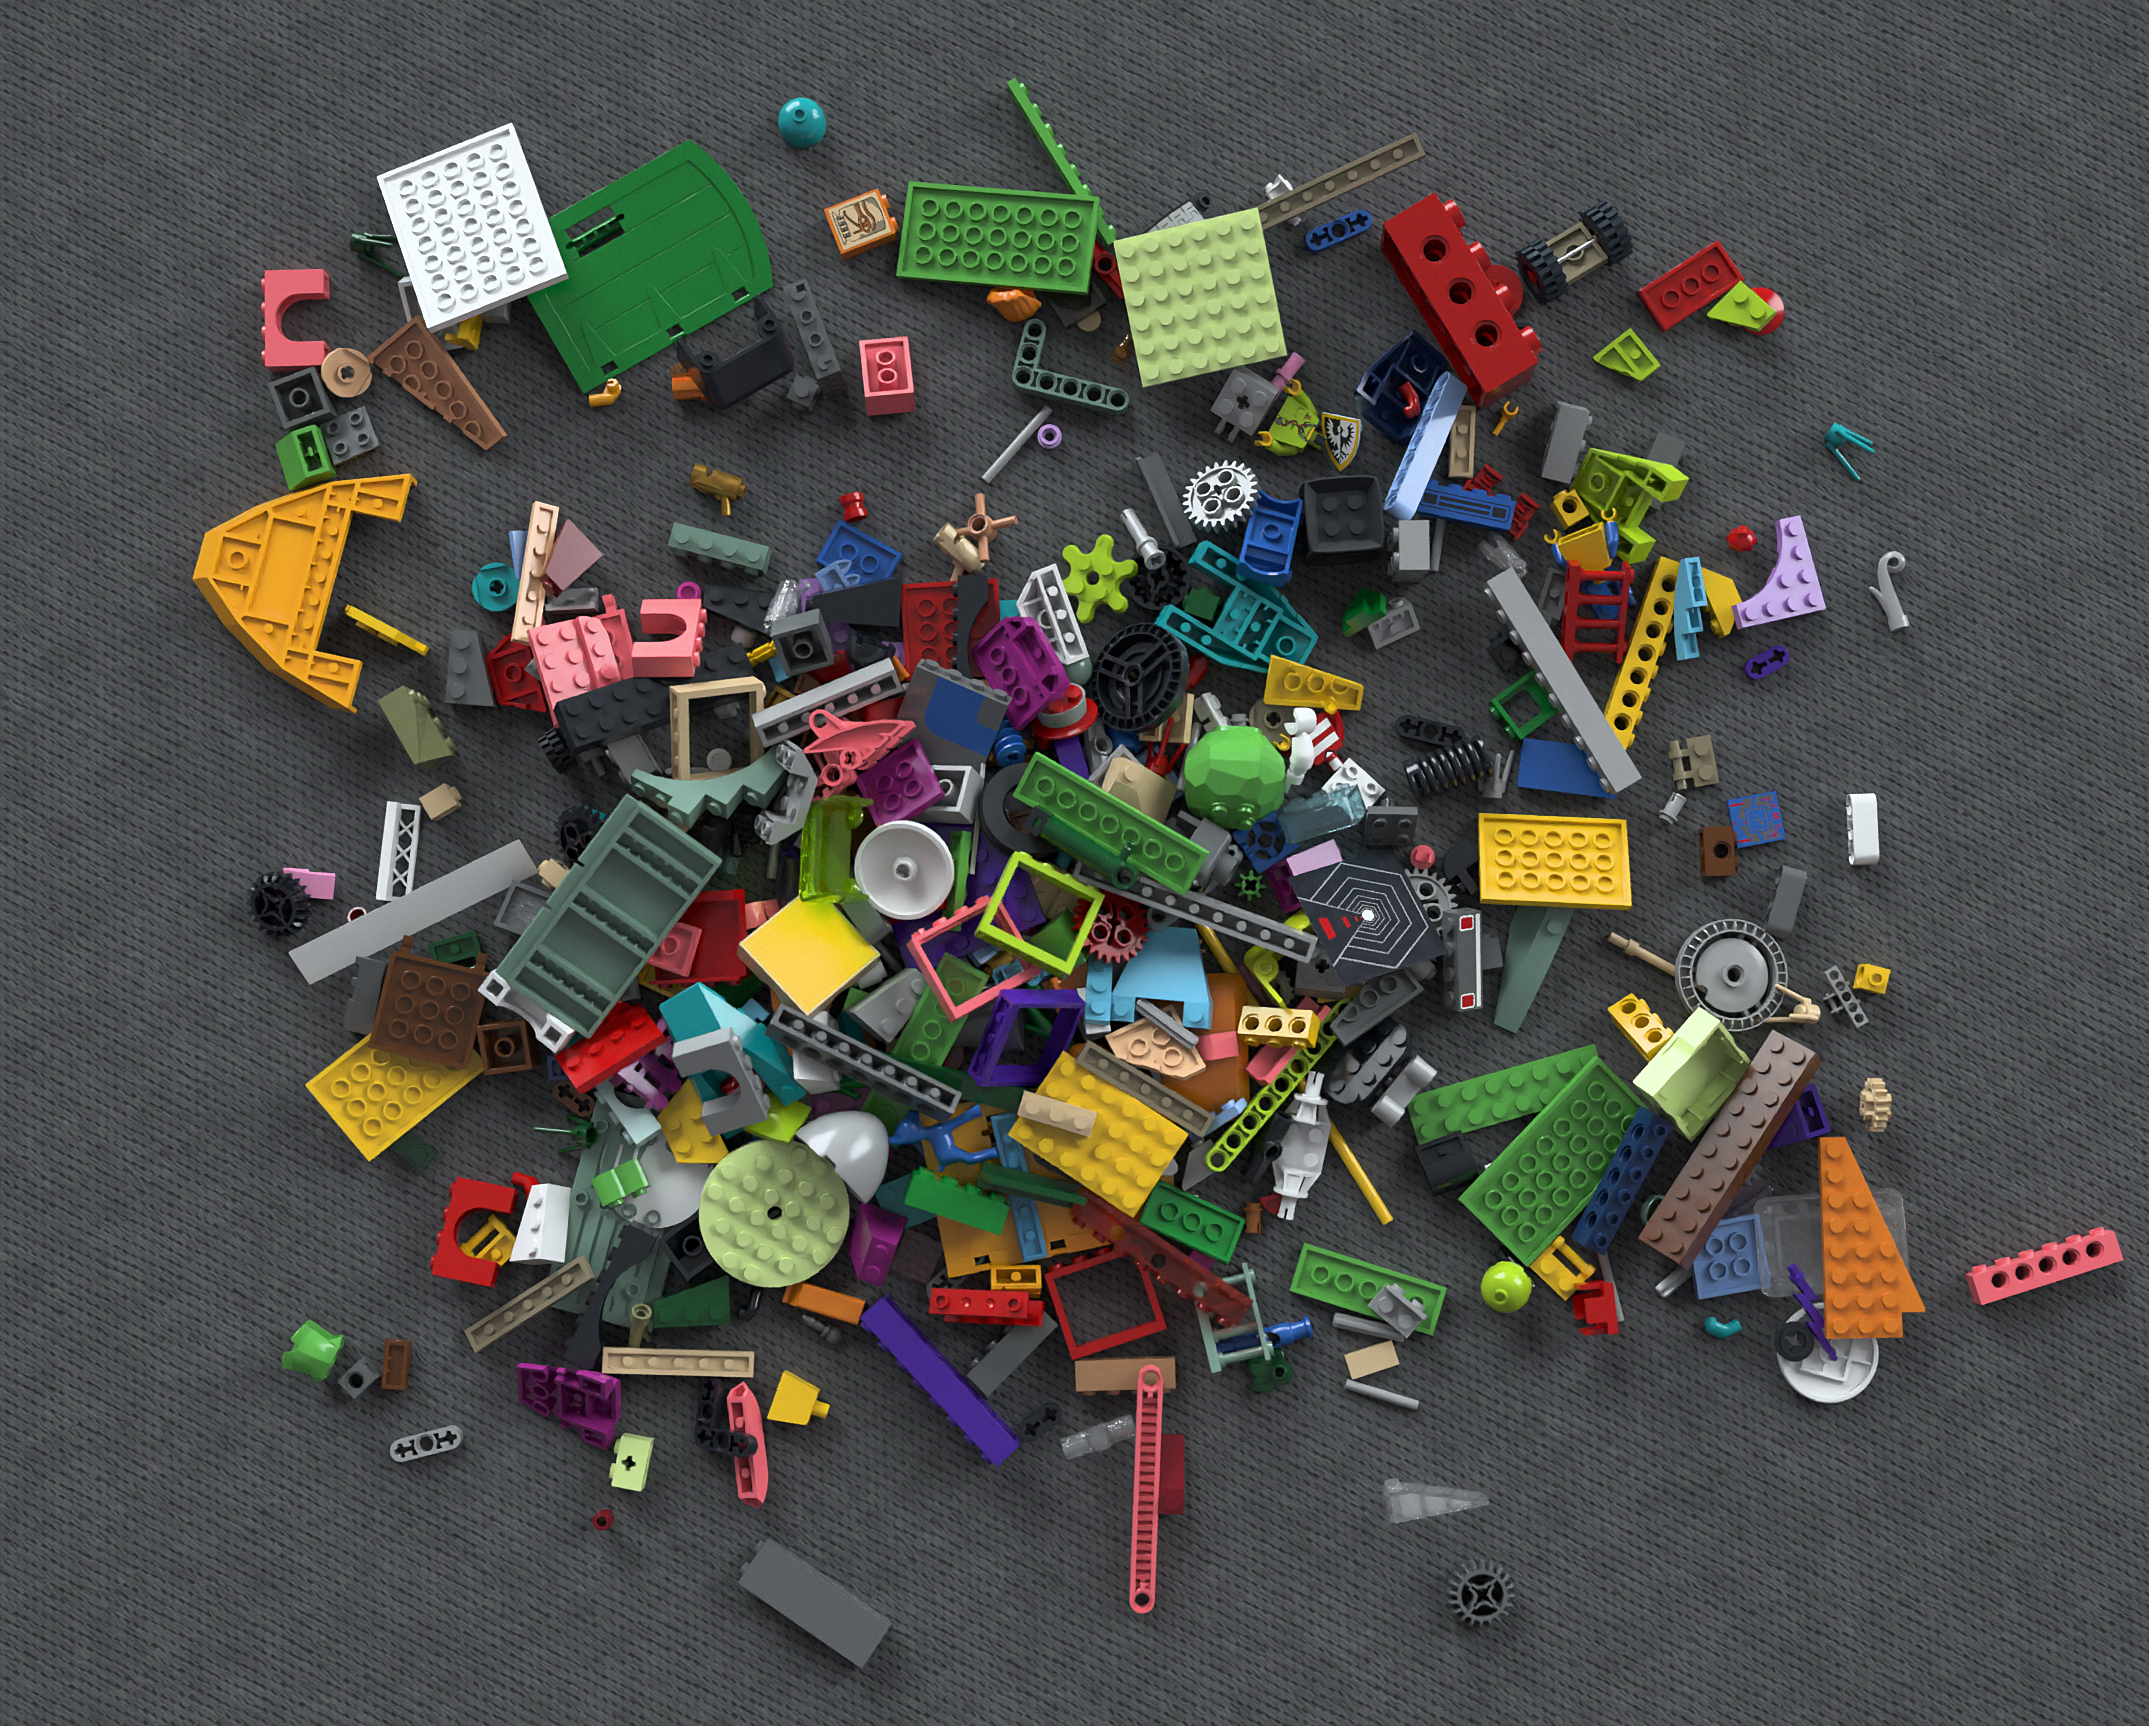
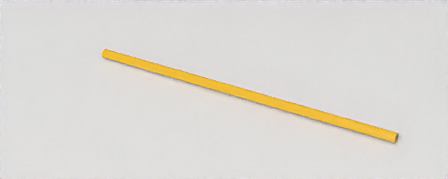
M1193 922L1224 972L1240 974L1212 928ZM1247 986V1006L1261 1007ZM1293 1060L1291 1069L1293 1072L1299 1073L1301 1070ZM1305 1077L1296 1086L1300 1093L1305 1092L1307 1083ZM1317 1104V1114H1316V1118H1317V1119H1318V1110H1319V1105H1318V1104ZM1330 1118V1142L1382 1225L1387 1224L1393 1220V1217Z

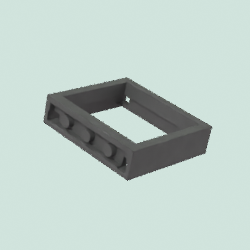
M806 278L782 287L825 399L847 392L846 383Z

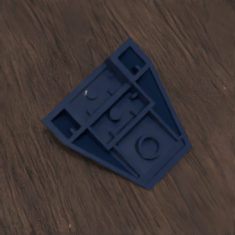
M1414 330L1409 331L1363 373L1354 390L1357 413L1392 442L1409 446L1435 383L1446 372L1447 358ZM1408 381L1419 396L1421 409L1419 415H1415L1412 419H1408L1403 412L1404 407L1409 404L1399 390V387Z

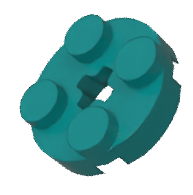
M491 563L481 568L474 578L472 592L475 600L486 610L495 613L506 612L517 605L520 580L516 579L515 571L511 567L502 563ZM497 581H499L500 585H504V589L501 590L500 594L491 590V587H494Z

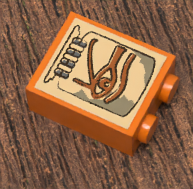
M878 189L824 209L843 260L897 240L896 232L899 231L895 217H889L887 209H890L886 195H880Z

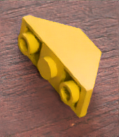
M1701 567L1707 605L1701 606L1705 613L1708 612L1711 618L1709 625L1713 634H1718L1719 639L1730 634L1735 621L1731 606L1742 603L1732 579Z

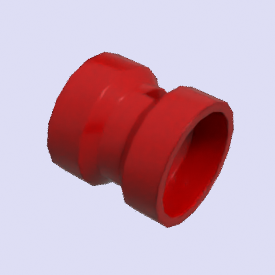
M853 492L839 497L840 506L845 511L843 517L846 523L856 522L868 517L867 509L863 507L864 497L862 492Z

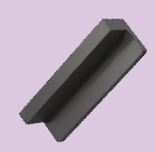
M1159 453L1144 459L1141 457L1136 458V466L1172 547L1178 551L1196 543V536Z

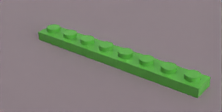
M1016 78L1008 81L1007 90L1072 195L1092 196L1086 184L1082 186L1078 177H1080V174L1075 165H1069L1065 158L1067 153L1061 144L1057 145L1052 138L1055 135L1048 123L1044 125L1041 120L1042 113L1036 103L1031 104L1029 101V92L1023 83L1019 84ZM1100 207L1096 233L1107 251H1110L1114 248L1113 241H1116L1118 235L1112 225L1107 226L1103 219L1105 214Z

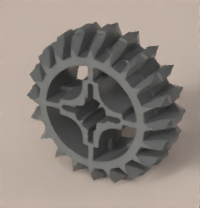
M1483 1558L1479 1559L1478 1566L1471 1559L1469 1560L1470 1568L1468 1569L1462 1563L1460 1565L1463 1570L1461 1574L1457 1570L1453 1571V1574L1458 1578L1457 1581L1454 1579H1449L1448 1581L1450 1585L1455 1587L1449 1588L1446 1591L1448 1595L1453 1596L1448 1599L1449 1605H1455L1452 1608V1612L1454 1614L1460 1613L1458 1617L1460 1621H1464L1468 1617V1626H1472L1475 1620L1478 1628L1483 1627V1621H1486L1488 1627H1492V1619H1495L1497 1623H1501L1498 1615L1501 1613L1506 1617L1509 1615L1504 1608L1505 1606L1512 1608L1513 1603L1507 1599L1515 1597L1514 1592L1507 1591L1514 1587L1512 1582H1506L1510 1575L1507 1572L1501 1574L1503 1571L1501 1565L1494 1569V1562L1492 1560L1485 1567ZM1478 1574L1489 1575L1488 1578L1485 1577L1481 1582H1474L1469 1579ZM1496 1580H1498L1500 1585L1498 1602L1491 1596V1591L1494 1588L1493 1584ZM1464 1585L1471 1592L1466 1606L1463 1605L1461 1599ZM1473 1587L1477 1590L1481 1589V1591L1482 1588H1484V1592L1486 1593L1488 1599L1485 1597L1478 1598V1595L1476 1594V1591L1473 1589ZM1481 1605H1488L1492 1608L1486 1612H1473V1609L1477 1610Z

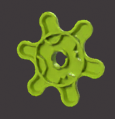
M1106 534L1101 535L1097 539L1094 550L1089 554H1083L1075 545H1068L1062 553L1063 559L1071 567L1069 577L1062 580L1067 596H1075L1078 599L1079 606L1076 617L1083 624L1090 623L1093 620L1094 612L1101 604L1108 605L1115 613L1125 612L1128 608V600L1120 593L1119 586L1124 579L1132 578L1138 572V565L1133 560L1129 559L1123 562L1113 560L1111 552L1114 541L1111 536ZM1097 572L1099 574V581L1097 584L1091 585L1088 576Z

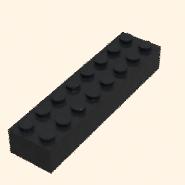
M740 642L700 655V666L695 667L694 677H632L558 701L553 712L571 756L670 724V686L756 677L743 644ZM749 692L688 699L689 717L748 698Z

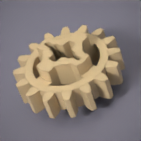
M1867 1078V1082L1864 1083L1865 1089L1859 1095L1860 1116H1864L1863 1120H1866L1865 1127L1868 1128L1869 1132H1884L1886 1122L1891 1118V1095L1887 1094L1888 1091L1885 1089V1082H1883L1882 1078Z

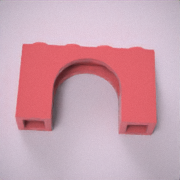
M323 269L265 270V278L261 281L262 291L265 293V302L261 306L262 315L265 317V326L262 327V338L265 341V350L262 351L263 364L271 372L303 371L313 366L318 371H321L322 363L330 353V346L324 341L297 342L287 339L283 334L281 321L285 310L294 302L329 299V275Z
M643 599L640 611L642 633L676 634L679 637L666 642H634L631 655L634 677H694L695 667L700 666L699 652H702V638L705 637L704 623H707V609L702 608V599Z

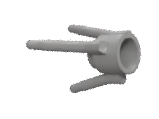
M1514 750L1510 751L1502 780L1499 778L1500 754L1496 755L1493 778H1486V782H1484V779H1478V791H1483L1482 797L1502 798L1513 762Z

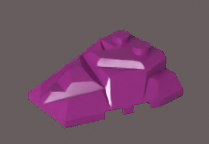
M520 1363L517 1366L520 1402L544 1417L548 1416L551 1412L562 1420L558 1426L566 1429L568 1425H571L581 1432L579 1439L606 1451L609 1449L615 1433V1425L621 1416V1384L619 1379L595 1371Z

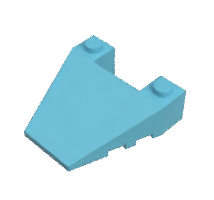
M1167 927L1161 932L1150 930V932L1144 934L1148 941L1141 944L1143 950L1140 952L1136 951L1137 956L1129 959L1111 994L1110 1020L1124 1023H1133L1139 1020V1012L1135 1010V1004L1140 998L1184 1002L1182 1026L1192 1029L1212 1030L1214 1004L1208 986V978L1205 973L1196 929Z

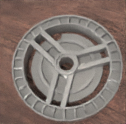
M1739 919L1714 921L1694 931L1686 939L1679 951L1674 972L1678 996L1687 1011L1692 1015L1698 1007L1702 1008L1718 1019L1728 1032L1749 1030L1767 1021L1777 1011L1785 993L1775 988V984L1787 988L1788 981L1786 961L1777 942L1761 927ZM1720 933L1737 934L1735 938L1718 940L1709 945L1700 955L1696 967H1693L1696 954L1707 940ZM1746 937L1750 939V942L1748 943L1744 941L1743 938ZM1756 945L1760 948V950L1766 957L1770 969L1769 988L1762 1003H1760L1759 1000L1762 998L1767 988L1768 968L1762 954L1755 948ZM1729 969L1733 970L1735 974L1733 981L1728 979L1727 973ZM1693 972H1695L1696 982H1693L1692 980ZM1694 987H1704L1707 992L1704 1000L1714 1008L1724 1012H1740L1743 1017L1727 1018L1712 1012L1699 999ZM1753 1006L1755 1010L1749 1013L1747 1009ZM1758 1017L1761 1022H1756L1755 1019Z

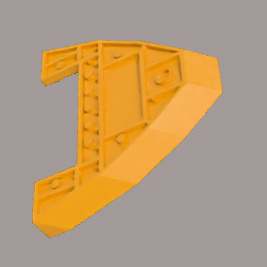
M411 474L333 481L317 484L257 505L205 533L193 581L224 626L268 671L331 709L356 714L357 709L352 706L363 663L359 660L316 651L353 513L401 523L410 486H417V481Z

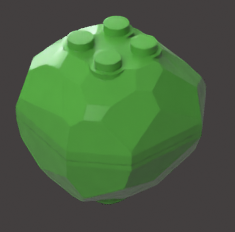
M1220 725L1215 727L1213 732H1208L1187 753L1184 771L1185 800L1189 811L1198 818L1203 819L1205 817L1222 829L1234 828L1247 831L1255 823L1278 810L1283 803L1284 759L1270 741L1262 735L1260 729L1247 726Z

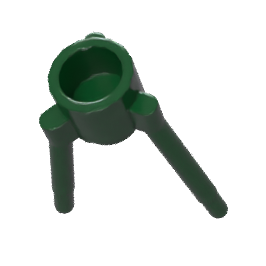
M366 232L364 234L353 233L350 239V250L357 252L358 258L365 259L400 278L404 277L401 272L368 255V253L374 251L375 246L393 248V243L378 240L398 241L396 235Z
M567 1115V1119L579 1124L573 1130L546 1127L533 1128L535 1132L570 1135L572 1140L578 1144L557 1151L558 1154L591 1149V1145L595 1144L598 1138V1131L594 1126V1122H587L572 1115Z

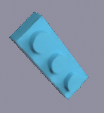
M1091 954L1087 961L1084 1024L1109 1026L1113 963L1110 960L1108 964L1104 965L1102 957L1095 962V954Z

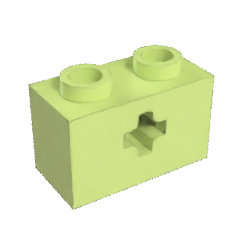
M624 1433L621 1439L617 1438L614 1453L618 1454L616 1464L612 1463L609 1478L613 1479L611 1486L640 1492L645 1488L654 1438ZM629 1456H632V1461L636 1462L632 1467H628L629 1462L625 1461Z

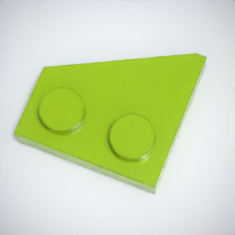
M1740 281L1706 315L1712 321L1716 319L1728 322L1732 326H1744L1748 330L1759 332L1776 315V311Z

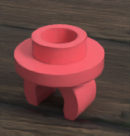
M1419 845L1412 850L1410 861L1414 867L1425 870V868L1428 869L1433 865L1435 854L1430 847Z

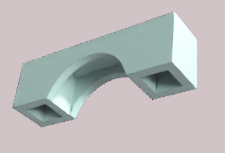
M609 1077L595 1086L597 1091L594 1094L601 1105L605 1103L611 1110L608 1112V1115L614 1124H621L625 1130L622 1135L629 1145L634 1143L638 1149L663 1132L662 1127L647 1108L634 1109L623 1105L616 1098L614 1086L608 1082L611 1078Z

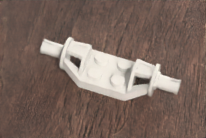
M1308 1071L1305 1092L1294 1093L1293 1097L1295 1099L1285 1111L1294 1120L1281 1142L1283 1147L1281 1156L1272 1162L1276 1182L1274 1191L1282 1195L1277 1216L1284 1218L1287 1208L1286 1219L1293 1220L1297 1199L1308 1197L1307 1191L1321 1174L1331 1129V1121L1326 1107L1328 1100L1319 1096L1324 1074L1318 1072L1316 1082H1314L1316 1073L1314 1071ZM1317 1104L1319 1105L1318 1119L1316 1118ZM1305 1177L1303 1185L1300 1190L1301 1183L1303 1181V1178Z

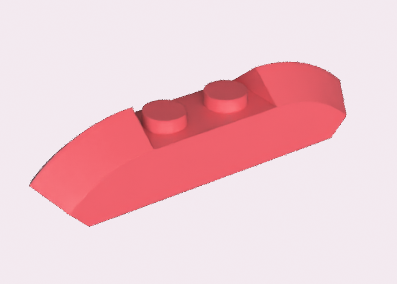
M743 1381L731 1389L727 1396L730 1429L753 1435L757 1439L758 1449L752 1457L739 1458L734 1456L739 1499L744 1504L759 1509L764 1502L768 1487V1467L759 1405L753 1393ZM744 1442L738 1443V1446L746 1447L747 1450V1445Z

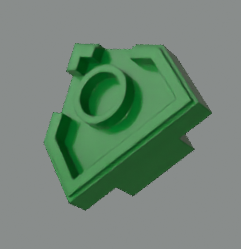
M1361 587L1342 615V633L1350 637L1386 616V597L1379 592Z

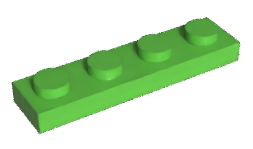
M951 832L949 851L954 864V881L948 894L947 909L942 910V918L946 917L947 920L954 917V912L964 906V901L967 897L966 878L970 870L968 860L969 852L972 849V832ZM963 924L949 931H961V926Z

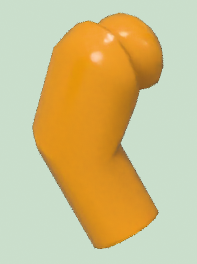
M610 379L606 382L607 385L602 394L589 395L590 406L597 407L613 404L621 393L619 382L616 379Z

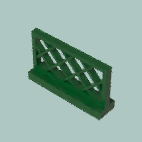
M981 1162L976 1182L977 1187L1073 1209L1074 1203L1086 1205L1087 1198L1077 1194L1078 1184Z

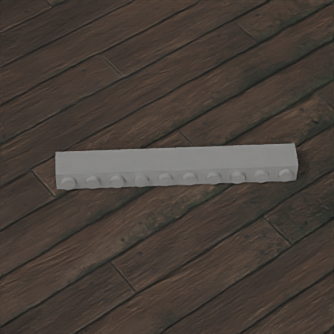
M1513 567L1488 580L1483 586L1485 598L1489 603L1493 602L1498 610L1496 615L1502 624L1506 623L1510 630L1509 636L1515 645H1519L1522 649L1523 660L1535 670L1536 674L1534 676L1541 687L1544 686L1549 693L1547 697L1550 704L1554 708L1557 707L1562 714L1560 719L1563 725L1573 732L1575 736L1573 740L1579 750H1584L1588 757L1586 759L1587 764L1591 770L1597 771L1601 778L1599 782L1606 793L1609 792L1612 796L1641 779L1642 777Z
M1079 861L1073 874L1077 880L1308 964L1318 937L1191 890L1183 896L1141 872L1140 880L1136 886L1127 890L1117 888L1111 881ZM1122 870L1120 874L1122 881L1129 883L1131 881L1130 872Z

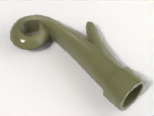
M636 1304L632 1308L630 1315L631 1328L627 1343L629 1348H639L642 1338L647 1343L651 1341L647 1325L650 1322L652 1310L645 1304Z

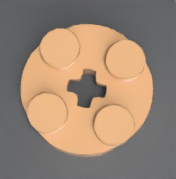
M338 348L325 357L321 366L320 378L326 388L333 394L341 397H353L362 394L369 387L372 372H370L368 359L362 353L350 348ZM349 366L352 377L343 379L340 371L342 368L346 369Z

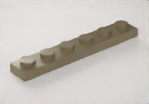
M1088 1039L1076 1057V1063L1203 1138L1215 1118L1213 1114Z
M579 1256L466 1329L465 1333L474 1352L477 1353L486 1349L595 1279L596 1276L586 1256Z

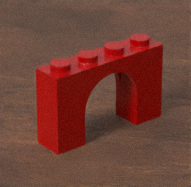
M457 1177L456 1182H452L450 1186L449 1207L446 1206L443 1212L442 1220L445 1221L443 1231H439L437 1235L436 1245L439 1247L437 1254L432 1256L430 1262L431 1274L438 1278L494 1289L500 1264L464 1254L458 1243V1230L466 1217L478 1211H490L513 1216L519 1192L514 1188Z

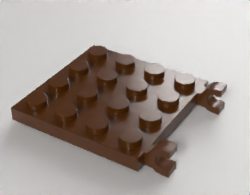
M404 935L400 952L392 950L368 1048L467 1070L477 1033L476 1027L479 1025L485 996L478 989L490 974L484 971L488 954L478 952L474 969L410 954L415 937Z

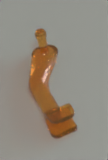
M1131 330L1126 334L1121 343L1116 346L1111 355V358L1119 364L1129 354L1126 349L1133 342Z

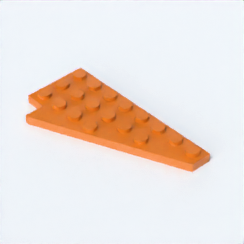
M1817 1137L1825 1338H1903L1902 1312H1925V1307L1846 1138Z

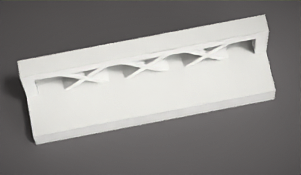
M387 801L376 893L377 900L394 901L400 898L392 896L393 886L400 880L406 886V894L412 892L422 806ZM402 809L415 810L414 821L408 826L401 820ZM407 832L412 838V843L403 850L398 844V840L401 835ZM404 856L409 862V868L401 875L395 866L396 861ZM394 874H396V875L398 876V878L395 879V880H394Z

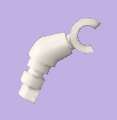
M1295 708L1293 715L1296 723L1284 724L1287 732L1290 735H1295L1292 738L1290 768L1287 770L1284 779L1285 793H1288L1291 784L1300 785L1302 783L1304 774L1312 767L1315 751L1311 736H1307V734L1313 733L1316 728V715L1309 708Z

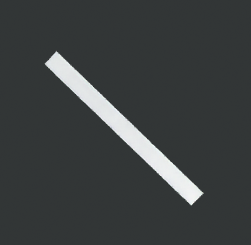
M981 763L980 776L984 779L986 764ZM983 782V786H982V789H981L980 797H981V794H982V792H983L984 782ZM978 805L976 809L972 856L970 865V874L973 875L975 874L976 854L980 826L978 819Z

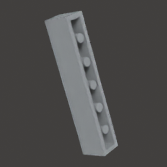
M887 658L752 715L760 739L766 748L811 729L809 718L815 710H826L838 718L900 692L903 688L890 658ZM822 713L815 717L816 726L827 722L826 716Z

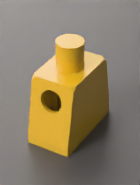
M785 1370L780 1379L767 1418L807 1425L811 1415L826 1419L830 1405L817 1400L820 1392L818 1387Z

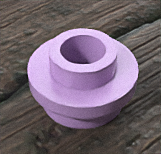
M1047 424L1040 428L1037 438L1042 447L1053 449L1060 444L1062 434L1057 426ZM1047 433H1052L1054 435V439L1052 441H1047L1045 439V435Z

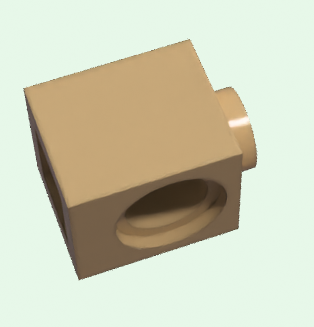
M445 783L419 798L429 817L434 821H438L462 807L459 802L462 798L455 786L450 787V785Z

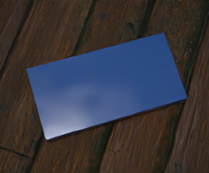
M1528 738L1522 739L1516 787L1612 800L1616 798V794L1611 796L1609 792L1606 793L1599 782L1601 778L1597 771L1591 770L1587 764L1586 759L1588 757L1584 750H1579L1575 744Z

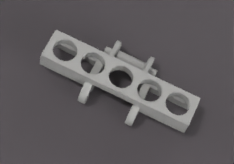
M1837 966L1824 971L1823 974L1832 988V993L1830 995L1826 993V997L1823 998V1001L1827 1000L1833 1009L1830 1013H1836L1837 1015L1840 1013L1839 1010L1842 1009L1846 1012L1855 1028L1869 1022L1858 1004L1861 1002L1860 999H1855L1848 986L1850 984L1849 980H1844ZM1831 971H1834L1836 974V980L1830 978L1829 974ZM1844 992H1848L1851 996L1847 1002L1842 999ZM1835 995L1838 996L1842 1003L1839 1007L1836 1006L1832 999ZM1854 1006L1856 1011L1850 1012L1849 1009ZM1856 1014H1859L1861 1017V1023L1855 1021L1854 1017Z

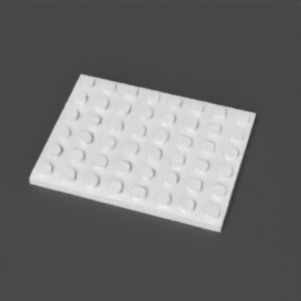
M512 123L377 176L430 333L569 279Z

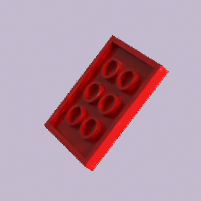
M638 1003L596 1029L590 1039L584 1037L554 1057L578 1093L582 1095L667 1040L641 1004Z

